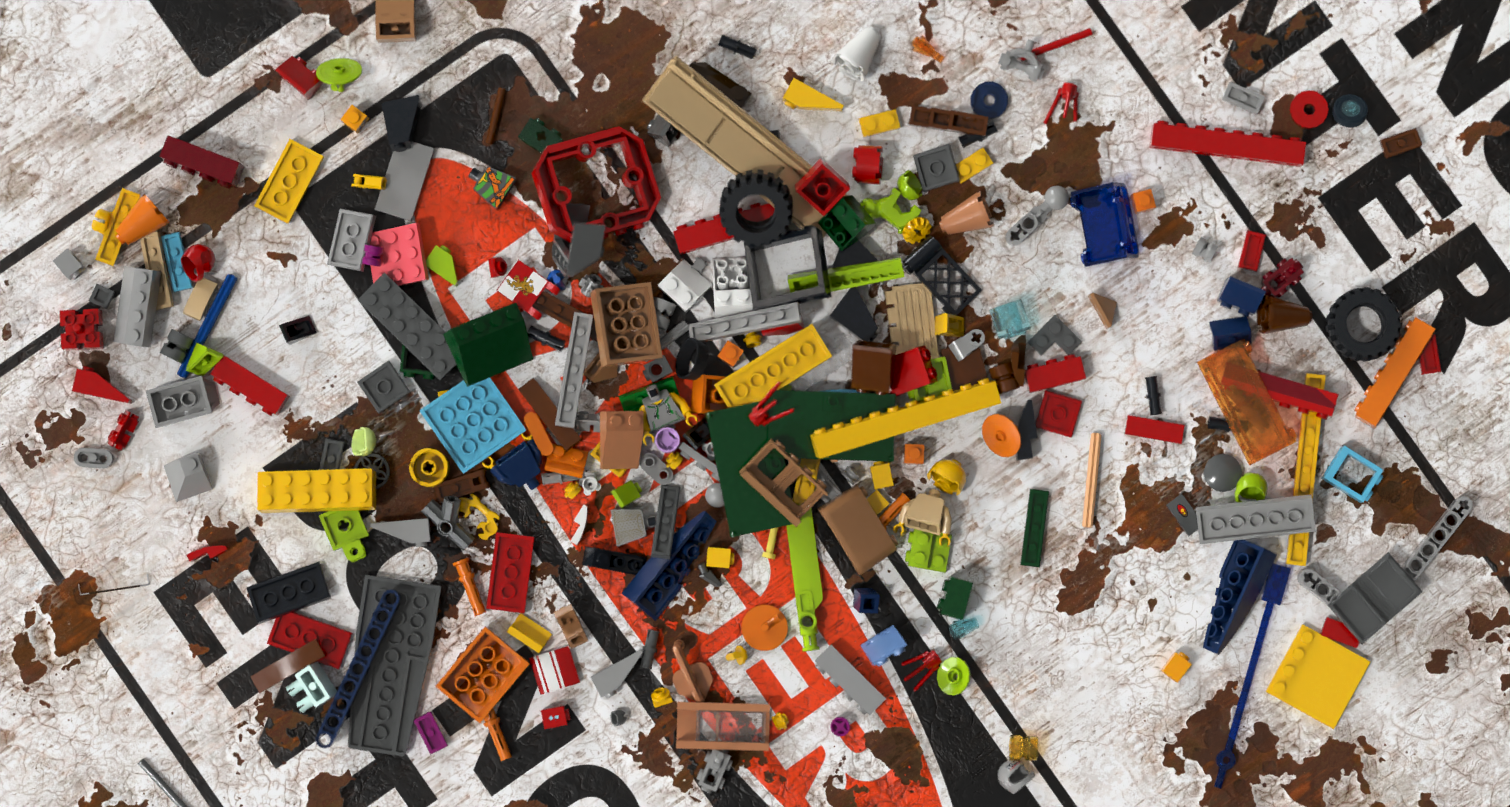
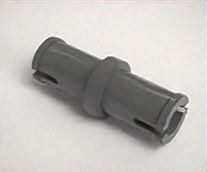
M648 629L645 646H642L644 651L640 667L652 669L654 654L658 650L656 645L660 632Z

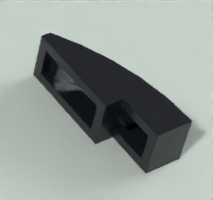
M1028 400L1021 412L1017 426L1021 436V446L1016 453V461L1033 458L1030 440L1038 438L1032 400Z

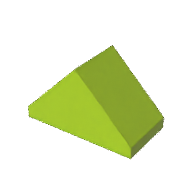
M196 342L186 371L204 376L223 358V354Z

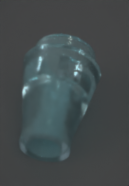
M975 617L953 621L949 625L953 639H961L979 628Z

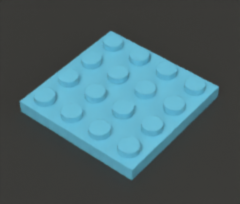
M491 378L468 387L463 380L419 410L463 474L526 431V428Z

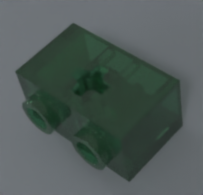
M530 118L518 136L521 141L541 154L547 146L563 142L560 132L553 128L550 131L544 127L546 124L538 118L535 120ZM545 133L546 140L541 139L539 141L537 135Z

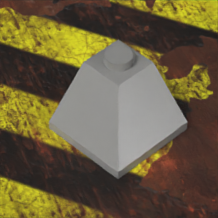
M196 452L164 465L176 502L213 489L201 453Z

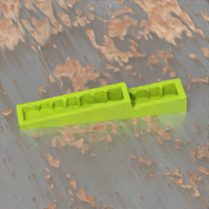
M901 258L828 269L831 292L905 277ZM817 271L788 275L790 293L819 286Z

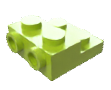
M946 357L930 359L932 366L937 371V382L907 392L909 399L916 400L917 402L923 401L925 396L934 394L936 397L942 395V391L952 389Z
M916 529L913 532L910 531L908 543H911L910 551H906L905 562H908L907 566L946 573L950 550L948 539H943L941 546L939 539L943 536V533L936 535Z

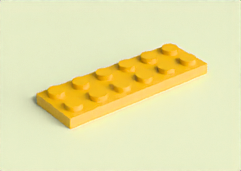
M813 324L717 382L714 386L728 408L759 402L777 382H781V385L777 388L779 390L831 358L832 355Z

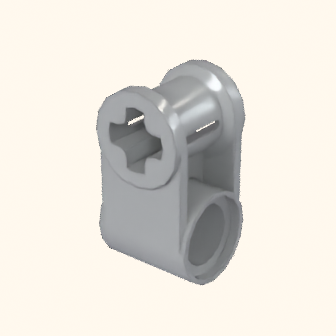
M974 329L949 344L948 347L959 362L984 343L985 335L981 330ZM972 334L981 335L980 343L971 341L973 338Z

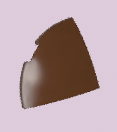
M1026 335L1019 336L1014 341L1011 349L1013 373L1017 383L1024 387Z

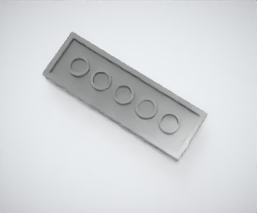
M1312 494L1196 507L1200 544L1316 532Z

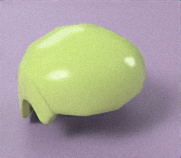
M360 427V429L354 431L351 446L355 456H367L373 452L376 446L375 433L368 427Z

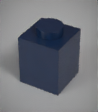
M855 588L853 607L859 613H878L880 595L873 588Z

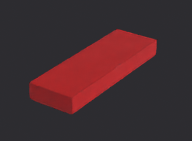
M1127 415L1124 434L1182 444L1185 425Z

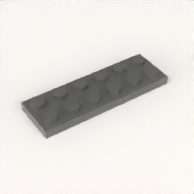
M383 273L358 299L440 381L456 365L443 336L446 332L387 274Z

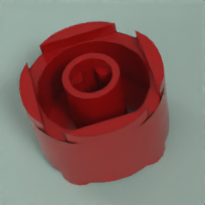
M859 145L858 148L854 147L853 156L856 166H853L852 178H854L857 184H881L879 179H882L883 157H880V152H883L882 146Z

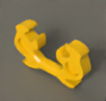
M470 494L473 500L464 497L459 498L461 500L459 512H464L465 518L471 514L470 507L477 508L486 516L487 522H480L477 526V529L482 528L484 531L483 534H478L481 539L488 540L490 536L496 534L498 526L494 518L500 520V516L496 512L487 508L474 494Z

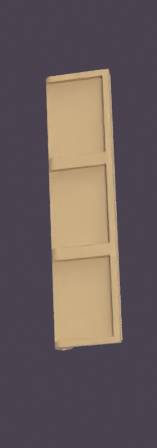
M677 55L671 59L642 101L734 176L739 173L746 175L748 170H752L753 173L763 170V174L773 173L775 179L780 177L783 180V185H787L790 189V194L793 198L792 222L801 230L805 226H816L822 231L824 238L826 232L818 224L823 215L795 190V184L813 166ZM759 195L774 207V204L768 198Z

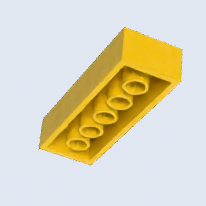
M372 468L258 472L257 510L261 513L376 510V471Z

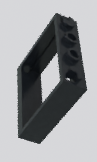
M805 226L803 230L798 231L788 230L786 234L781 235V239L778 241L773 239L772 244L768 246L765 243H762L761 247H755V244H750V246L744 245L752 305L755 311L795 302L803 304L831 297L822 231L816 226ZM812 237L819 286L761 300L755 251Z

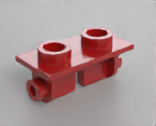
M127 410L119 415L116 429L112 430L108 436V444L112 447L116 444L115 448L120 451L126 447L131 438L130 435L125 433L126 430L133 433L139 423V416L132 413L130 417L131 413Z

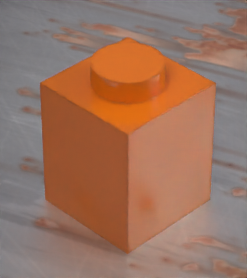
M1151 189L1133 193L1130 196L1135 214L1151 211L1156 208Z
M728 340L717 358L734 368L743 355L744 350Z
M905 444L903 464L923 465L924 445Z

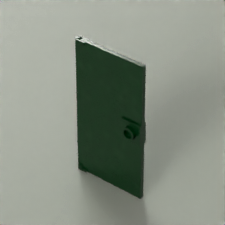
M776 390L769 398V403L773 400H776L777 403L769 409L768 418L790 409H794V412L768 423V441L770 439H773L775 442L779 440L786 447L784 451L789 455L791 453L794 454L798 459H819L815 456L810 435L815 433L814 430L819 428L831 429L833 424L839 422L847 424L855 417L862 416V419L867 418L870 413L880 411V413L888 411L887 408L895 406L896 394L878 395L874 393ZM894 436L821 459L893 462ZM775 448L767 454V458H785Z
M769 399L763 404V408L769 404ZM759 402L705 413L730 537L792 524L739 473L768 442V424L766 426L761 424L757 427L748 416ZM767 455L757 465L758 469L769 479H774L786 467L784 458H767ZM788 486L785 494L792 499L790 487Z

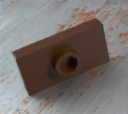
M1417 128L1379 141L1386 159L1423 146Z

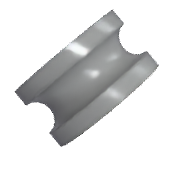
M848 466L845 472H841L852 485H854L856 479H859Z

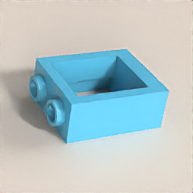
M1343 445L1321 479L1359 503H1363L1372 496L1373 491L1371 489L1374 484L1378 485L1382 480L1383 475L1381 473L1383 469ZM1347 455L1374 471L1373 476L1361 495L1333 478Z

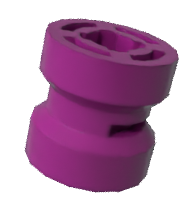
M365 244V256L362 259V264L381 266L380 256L383 253L384 247Z

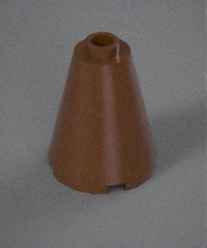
M1264 295L1262 304L1257 308V325H1261L1262 330H1259V332L1262 334L1304 327L1312 321V312L1308 307Z

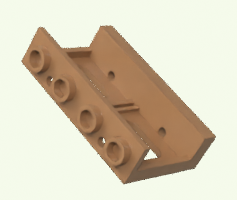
M770 439L739 473L797 527L801 523L800 518L824 494L828 495L826 491L827 486L820 479L816 481L812 477L813 472L806 466L802 468L798 464L800 460L794 454H787L784 451L786 447L779 440L775 442L773 439ZM775 448L789 461V464L774 479H769L758 469L757 465ZM803 474L816 486V490L801 505H797L785 494V490L799 475Z

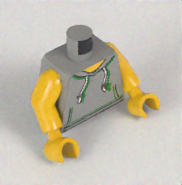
M651 385L646 388L648 397L642 399L643 405L639 408V411H643L644 445H647L646 437H650L652 443H654L653 433L685 420L684 416L687 417L686 423L689 426H692L689 423L691 417H694L698 423V418L691 414L692 410L684 398L674 392L669 393L667 389L659 391L657 385Z

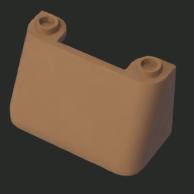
M856 484L817 509L825 521H827L826 523L852 562L856 572L862 575L897 550L896 546L899 544L893 535L889 536L867 501L866 497L868 494L864 487L861 486L859 488Z

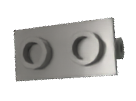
M587 411L577 412L574 428L576 431L590 432V425H594L593 432H600V412L597 414H589Z

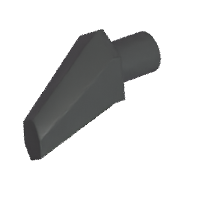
M705 562L697 565L701 572L699 574L700 578L715 587L723 585L712 570L707 569Z

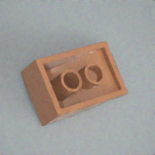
M600 411V469H638L643 438V411Z

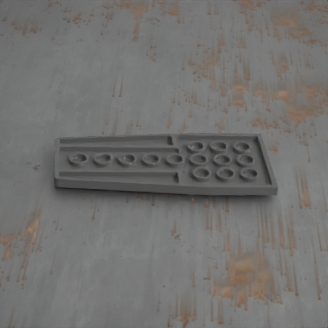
M365 575L356 629L355 653L384 592L387 590L397 591L401 596V601L351 706L348 736L349 748L396 756L406 755L433 645L442 586ZM390 593L386 599L389 604H394L397 598L394 593ZM384 610L381 611L378 615L379 620L385 622L388 619V613ZM377 628L371 630V638H379L380 631ZM364 646L362 654L365 657L370 656L372 653L371 648ZM360 663L355 664L354 672L361 674L363 666ZM352 682V691H354L355 684Z

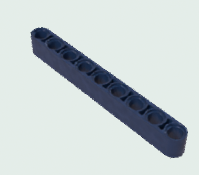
M387 590L382 595L316 736V743L321 748H329L335 743L400 604L401 596L395 590ZM390 593L396 595L397 599L394 604L387 602L386 598ZM383 610L388 613V619L385 622L380 621L378 618L379 613ZM373 628H377L380 631V636L377 639H373L370 636ZM364 646H369L372 650L371 655L368 657L362 654ZM357 663L363 666L361 674L354 672V666ZM348 681H352L355 684V689L352 692L346 690L345 686ZM341 698L347 702V707L344 710L337 706V702ZM332 716L337 717L339 720L336 727H332L329 724V719ZM323 734L330 736V743L328 745L321 742Z

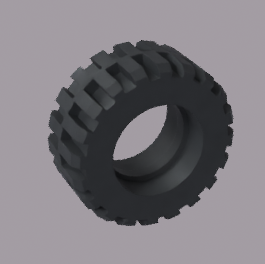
M748 170L746 175H742V173L737 174L736 179H731L727 183V187H724L722 197L720 198L719 215L722 226L726 227V233L729 236L733 235L736 242L744 241L745 246L755 244V247H761L762 243L768 246L772 244L773 239L775 241L781 239V234H786L788 225H791L793 198L790 194V189L787 185H783V180L780 177L775 179L773 173L763 174V170L753 173L752 170ZM762 195L774 204L775 210L768 219L753 222L745 219L739 213L738 205L747 196Z
M1371 287L1356 288L1346 292L1335 300L1336 302L1331 305L1330 312L1326 317V321H1328L1326 332L1329 333V342L1334 344L1333 348L1336 351H1340L1342 356L1345 358L1349 357L1353 361L1365 362L1384 356L1394 348L1396 341L1401 336L1400 329H1402L1403 323L1400 322V318L1402 315L1401 312L1397 311L1396 307L1398 305L1396 302H1392L1388 294L1384 295L1381 293V290L1371 289ZM1369 307L1378 314L1381 321V331L1373 341L1359 342L1349 334L1346 324L1347 317L1355 308Z

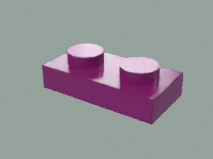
M431 711L414 719V723L430 755L448 746Z

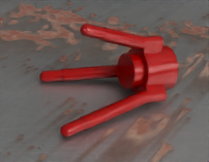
M1063 83L1062 88L1058 89L1057 96L1044 120V124L1048 123L1061 96L1063 100H1066L1063 118L1067 117L1069 103L1073 101L1074 122H1077L1079 96L1077 85Z
M777 382L759 404L752 409L753 412L748 415L755 426L758 427L761 424L766 426L768 423L794 412V409H790L767 419L769 416L767 411L777 401L773 400L764 408L762 406L781 385V382Z
M934 650L931 652L925 651L923 654L901 663L902 666L924 658L922 660L923 665L904 678V681H908L923 669L927 668L929 670L914 687V691H917L932 673L939 669L938 665L942 663Z

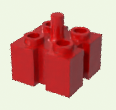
M83 309V314H79V311L76 310L60 311V326L65 328V333L61 334V349L65 351L81 350V345H84L86 349H104L103 333L98 332V326H103L102 310Z

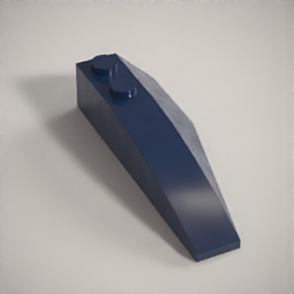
M705 511L689 521L673 536L670 560L651 557L621 594L656 621L680 591L684 576H688L691 570L689 567L693 559H697L699 556L701 544L706 543L717 521Z
M1234 540L1219 574L1221 580L1219 588H1216L1215 592L1217 598L1215 606H1212L1211 609L1212 620L1207 627L1203 644L1204 649L1219 655L1230 642L1255 603L1277 554L1246 540Z

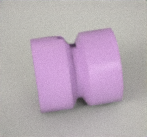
M662 428L655 436V444L661 452L672 453L679 447L680 437L673 428Z

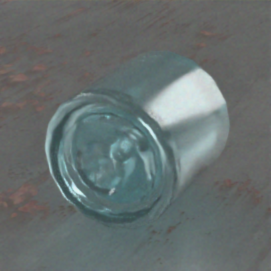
M1022 299L989 310L999 339L1004 338L1006 340L1027 333L1026 330L1031 329Z

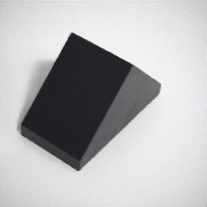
M310 316L279 325L285 341L289 345L317 333Z
M706 417L683 435L685 440L696 451L711 438Z

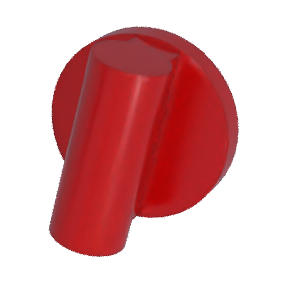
M503 258L488 259L491 278H497L506 274L507 263Z

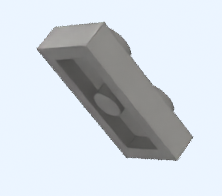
M1229 82L1222 100L1257 115L1265 96Z

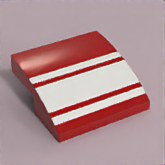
M569 646L529 658L540 695L580 683Z

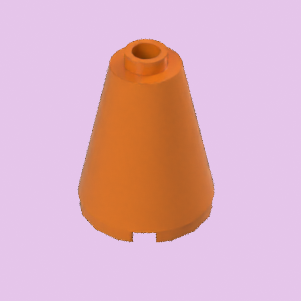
M144 194L116 229L118 234L115 237L122 245L125 242L127 245H130L170 222Z

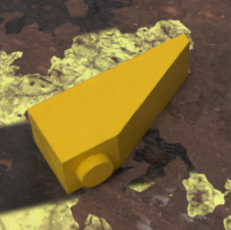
M793 78L782 99L785 101L784 105L793 110L797 108L800 110L842 111L844 105L795 78Z

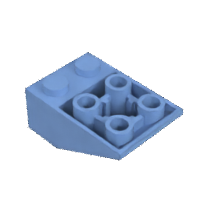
M891 625L862 643L860 647L872 665L877 664V666H881L889 661L888 656L892 654L897 656L905 651L904 646L907 644L896 628Z

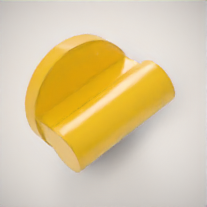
M741 645L736 646L735 652L726 655V660H736L739 665H743L745 660H747V651Z
M657 688L651 694L654 708L673 702L670 691L667 688Z

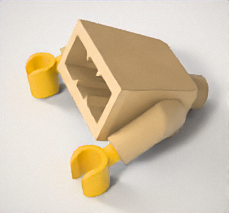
M931 489L928 495L920 493L915 499H911L904 504L898 518L899 524L893 527V532L897 533L898 528L901 527L900 536H904L907 532L906 527L936 535L943 533V536L939 539V544L942 546V540L946 538L948 539L949 547L951 540L948 534L951 533L952 518L948 507L945 506L944 499L940 498V491Z

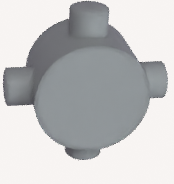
M696 257L691 268L703 273V269L708 263Z

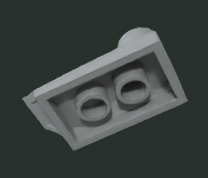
M203 376L146 390L155 428L210 414L220 404L215 383Z

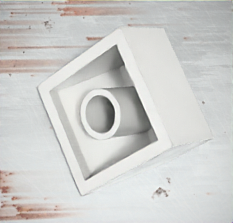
M684 259L659 283L658 288L687 313L712 284L697 270L691 268V265Z

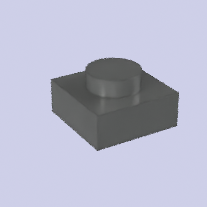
M96 284L89 301L108 309L115 292Z

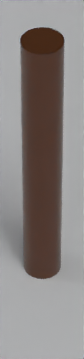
M498 88L486 144L493 145L506 92L504 88Z

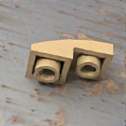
M205 278L197 281L186 303L183 314L201 321L209 308V302L216 292L218 284Z

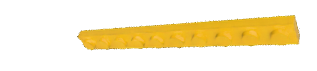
M1306 373L1304 384L1324 390L1326 375ZM1309 412V414L1301 413L1293 496L1312 494L1313 501L1321 418L1316 417V413ZM1309 532L1288 535L1286 564L1306 566Z

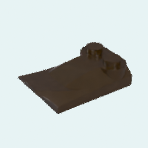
M692 62L690 64L691 68L740 108H743L751 97L752 93L745 87L731 80L706 62Z

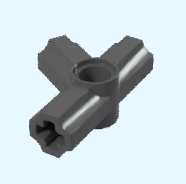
M453 495L445 496L443 506L441 507L432 499L421 512L437 526L439 534L448 536L459 548L465 550L475 538L459 523L458 516L461 500Z

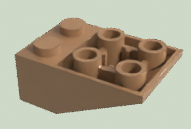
M376 0L375 24L376 40L378 43L416 41L415 0Z

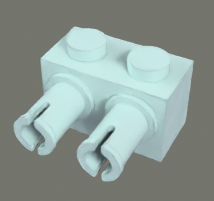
M319 662L310 664L295 674L297 680L286 686L287 691L292 690L289 692L291 696H295L303 689L308 695L296 703L297 707L304 705L299 709L302 713L313 705L316 708L335 697L337 690Z

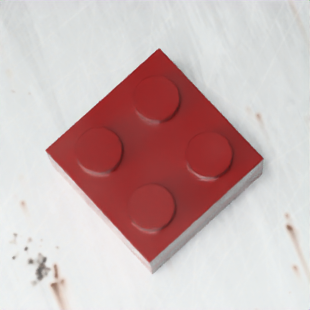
M820 158L795 184V190L819 213L825 216L850 190V186L842 176Z

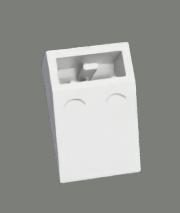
M746 257L713 258L715 319L753 311Z

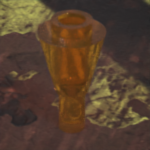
M923 35L920 37L916 36L912 41V51L932 57L939 63L943 61L944 56L935 51Z

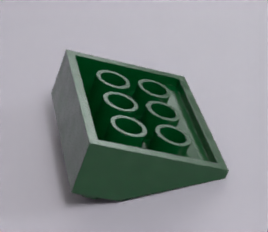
M517 303L453 327L443 334L467 387L533 360L525 322Z

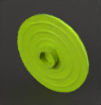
M346 58L328 60L320 64L316 69L317 78L324 83L331 84V89L338 92L345 91L344 84L355 81L362 74L361 65L354 60Z

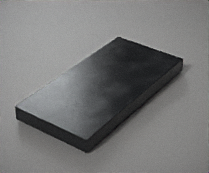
M320 562L247 587L258 624L331 599Z

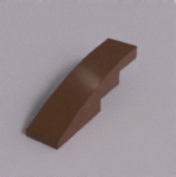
M912 105L908 125L985 136L989 117L954 110L930 109Z
M534 378L518 389L566 451L582 440L574 429L555 426L558 408Z
M317 639L250 677L258 692L262 693L323 658L325 654Z

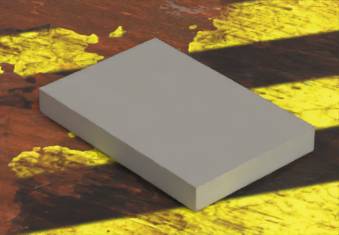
M345 209L339 210L327 265L364 271L365 264H362V259L365 256L364 246L365 244L370 245L376 219L375 215Z

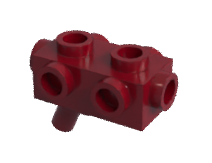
M1284 258L1276 265L1278 269L1275 272L1270 270L1262 277L1264 281L1261 282L1263 286L1261 289L1266 291L1265 295H1271V297L1277 295L1280 298L1288 291L1286 287L1292 283L1294 286L1302 279L1300 275L1304 273L1302 270L1303 266L1297 259L1290 258L1287 261ZM1272 281H1275L1277 283L1276 288L1271 287L1270 284Z

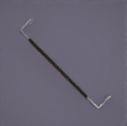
M147 574L148 584H146V585H137V586L123 587V588H117V589H110V590L89 592V593H85V594H81L80 584H78V588H79L80 595H86V594H96V593H102V592H109V591H116V590H123V589H129V588H136V587H141V586H147V585H150V583H149V579H148L149 576H148V574Z

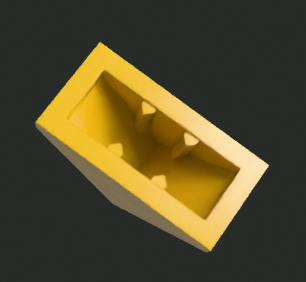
M948 313L935 316V335L963 337L964 318Z

